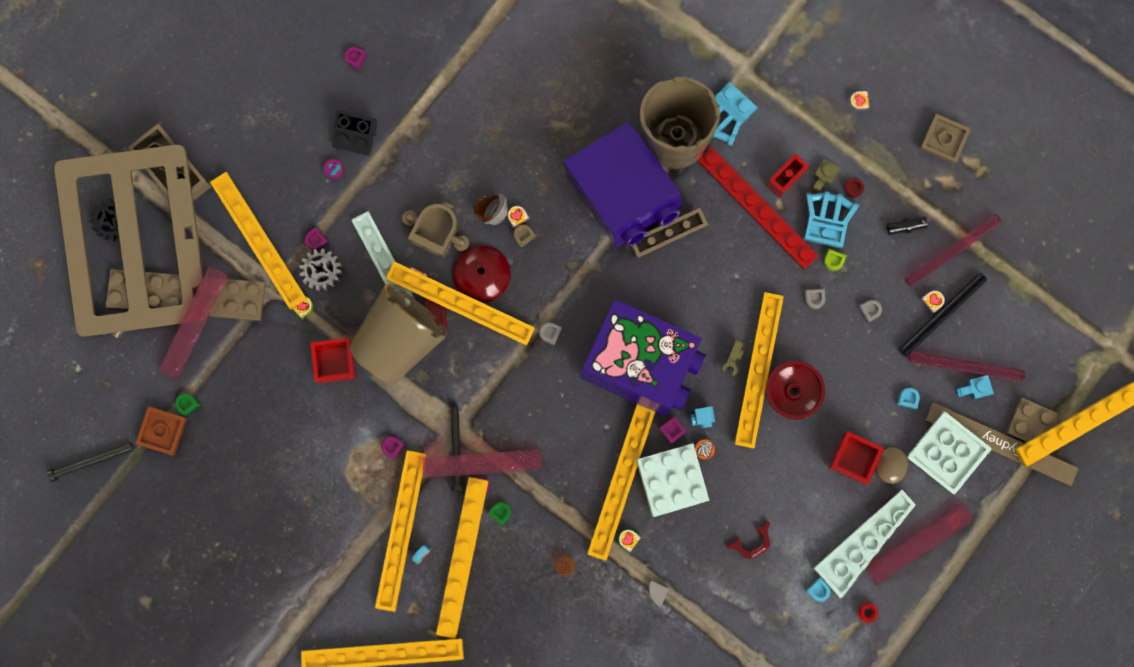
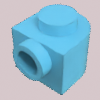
M713 406L692 410L693 414H690L692 426L700 425L701 429L712 427V423L715 422Z

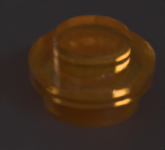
M568 556L560 557L555 565L556 571L562 576L571 575L575 570L574 560Z

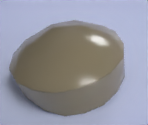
M895 447L885 449L876 466L878 476L883 481L891 484L901 481L908 469V459L901 449Z

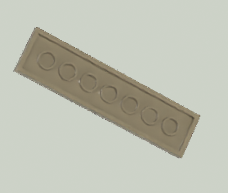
M110 270L106 308L129 310L124 270ZM145 272L149 304L152 309L177 306L183 303L179 275ZM204 277L208 317L262 322L265 282ZM199 287L193 288L195 299H201Z

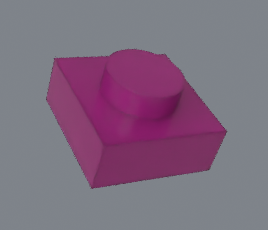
M675 416L659 428L670 444L687 432Z

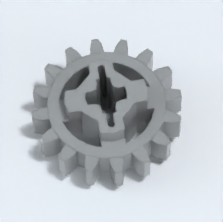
M314 249L313 255L308 252L307 256L309 258H302L305 264L299 266L304 271L300 273V276L306 277L303 282L305 284L309 283L308 287L310 289L316 286L317 291H320L321 287L327 291L328 285L335 287L334 280L339 282L340 279L337 275L342 274V271L338 269L342 267V264L337 262L339 258L337 256L332 257L333 253L331 251L326 254L325 249H322L321 253ZM330 262H332L333 272H331L329 266L331 265ZM315 267L324 268L327 273L318 272ZM309 268L312 270L311 278L308 273Z

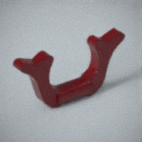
M766 522L763 527L756 529L763 536L764 541L761 545L751 551H745L741 546V540L737 539L735 543L728 544L727 548L737 550L747 559L755 558L767 551L770 546L768 536L770 522Z

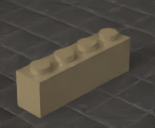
M695 208L678 216L672 223L666 226L659 225L646 231L647 234L644 239L630 246L635 258H639L708 226V223L701 208Z

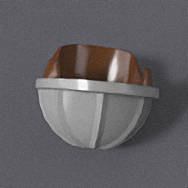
M502 194L482 196L474 206V213L483 224L497 225L505 220L507 216V198Z

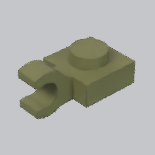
M823 159L814 174V177L818 180L813 186L812 191L819 193L824 184L830 186L841 168Z
M737 340L734 342L727 362L722 367L723 373L727 367H731L733 369L732 377L737 373L735 362L737 359L740 360L744 353L742 342Z

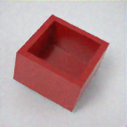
M350 337L310 343L314 381L316 383L323 384L357 379L355 358L349 351V345L352 342Z
M844 432L828 469L862 485H868L884 448L851 432Z

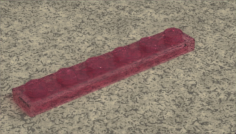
M211 266L208 267L159 372L175 380L179 378L228 277L227 274Z
M541 450L422 458L424 478L542 470Z
M961 503L869 564L865 569L874 583L878 585L973 522L975 518L966 505Z

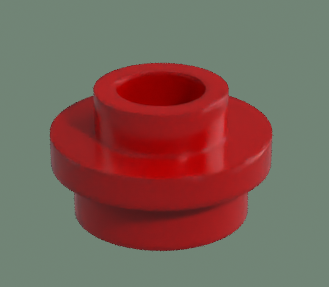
M863 603L858 608V616L863 622H874L878 617V609L872 603ZM866 609H869L871 611V614L869 616H865L864 611Z

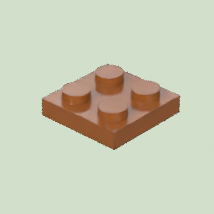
M148 406L135 444L175 456L187 418Z

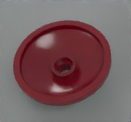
M479 245L465 250L454 264L453 280L457 290L481 303L491 302L499 298L506 291L510 282L511 271L507 259L500 251L490 246ZM479 269L485 270L484 274L479 275L477 271Z
M788 361L776 367L770 374L766 383V396L770 406L776 413L787 419L800 420L813 415L821 407L825 398V384L821 374L812 365L803 361ZM791 388L796 389V395L790 393Z

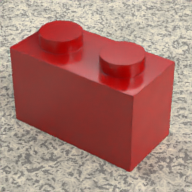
M795 153L775 173L766 186L778 198H781L807 171L809 165Z

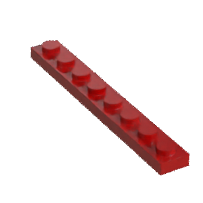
M712 147L698 159L697 162L803 270L818 257L816 252Z

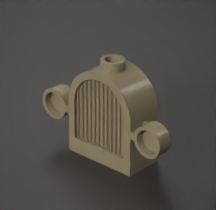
M446 202L426 207L419 217L414 211H406L402 216L403 223L407 227H413L408 237L409 242L443 259L452 243H454L455 249L459 252H464L470 245L467 237L463 235L456 236L458 231L457 219L452 211L453 206Z

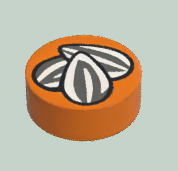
M706 439L700 440L695 446L696 455L700 459L711 458L715 452L714 444Z

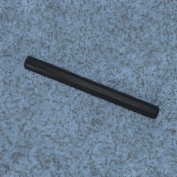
M979 273L899 348V352L903 356H908L987 281V278L982 273Z

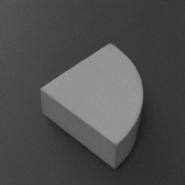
M650 581V596L654 603L661 607L669 589Z

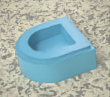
M914 388L903 389L899 394L897 405L916 410L920 400L918 391Z
M428 545L421 546L412 557V561L419 564L432 549Z
M821 577L805 590L812 599L819 602L827 600L830 596V588Z

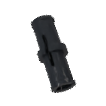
M925 216L910 220L906 218L900 222L887 223L886 228L889 230L887 233L891 236L903 232L908 234L914 230L927 229L928 222H925L927 218Z

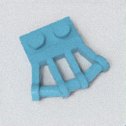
M729 82L715 96L720 113L723 111L728 117L717 127L713 138L728 142V145L732 146L739 127L756 111L757 106ZM732 120L736 123L731 135L721 132Z
M829 191L815 194L805 193L809 217L804 240L842 248L848 222L858 209L859 204L852 203L843 197V194L834 195L830 194ZM822 200L820 214L815 216L813 201ZM828 201L835 202L832 219L825 218ZM841 205L850 210L843 222L838 221Z

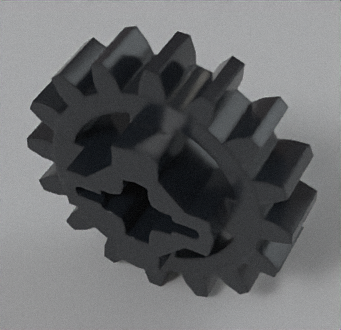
M108 199L107 204L101 201V207L95 206L97 211L96 213L91 212L94 219H91L90 223L95 224L92 230L97 231V236H103V239L106 241L109 238L112 241H116V237H119L116 211L111 210L115 208V203L112 199ZM104 229H111L113 232H106Z

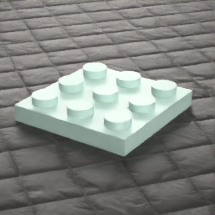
M943 411L906 457L955 495L992 448Z
M693 443L636 459L652 517L709 501Z

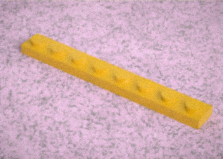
M225 172L210 182L287 306L293 309L307 300L229 174Z
M393 262L385 278L398 286L526 346L535 329L520 320L399 263Z
M766 292L763 294L734 443L737 446L755 448L766 383L784 296Z
M1134 381L1015 448L1023 466L1027 467L1132 407L1134 405Z
M639 404L636 405L588 551V555L605 561L607 560L637 469L636 459H639L655 414L654 411Z
M408 450L406 452L375 606L377 609L396 612L427 454Z
M471 477L468 479L436 633L439 636L453 639L457 637L489 482L486 480Z
M460 638L301 651L302 667H372L464 659L463 640Z

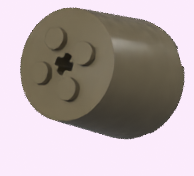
M674 77L671 80L658 82L646 93L640 108V121L648 148L661 165L673 169L686 168L698 161L716 132L720 119V109L712 91L703 83L687 77Z
M385 285L349 345V351L357 363L375 377L387 383L395 384L447 337L448 332L443 324L438 325L434 321L437 317L415 298L401 289L399 292L394 291L395 288L392 285Z

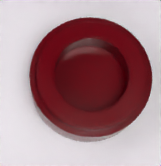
M851 178L844 185V192L850 198H857L864 191V184L858 178Z

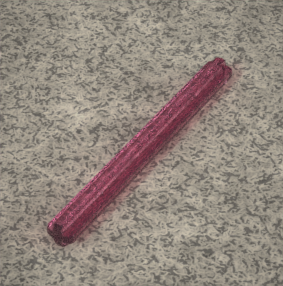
M994 215L905 278L906 283L912 287L1002 223V220L998 215Z
M913 351L909 354V362L1016 381H1024L1025 371Z

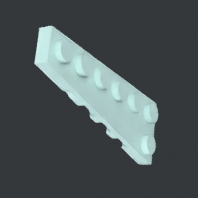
M900 490L813 569L839 598H842L916 504L903 490Z

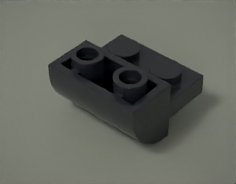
M337 110L332 147L370 156L374 136H376L377 119Z

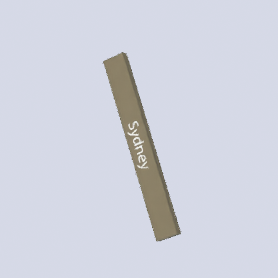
M934 402L931 404L924 421L933 424L941 413L945 411L991 447L992 452L1023 465L1015 448L1024 443ZM1049 454L1027 466V468L1067 486H1072L1079 469Z

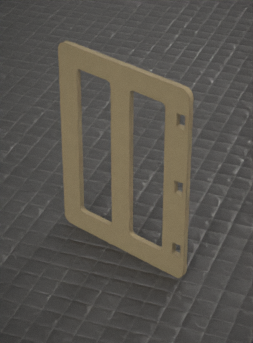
M170 145L58 161L54 166L75 326L78 335L87 337L204 321L208 317V307L186 149L181 145ZM164 167L183 303L177 306L152 309L149 304L132 172L134 170ZM183 167L185 179H178L177 168ZM110 174L129 310L125 313L97 316L94 309L77 180L82 177ZM191 227L193 239L186 238L185 228ZM199 287L201 299H195L193 288Z

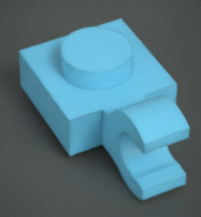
M988 375L968 380L969 386L956 390L958 397L971 394L973 399L994 394Z

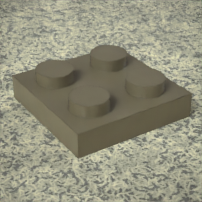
M935 114L920 150L955 165L971 129Z
M1020 398L1005 434L1026 443L1052 428L1059 413L1027 399Z

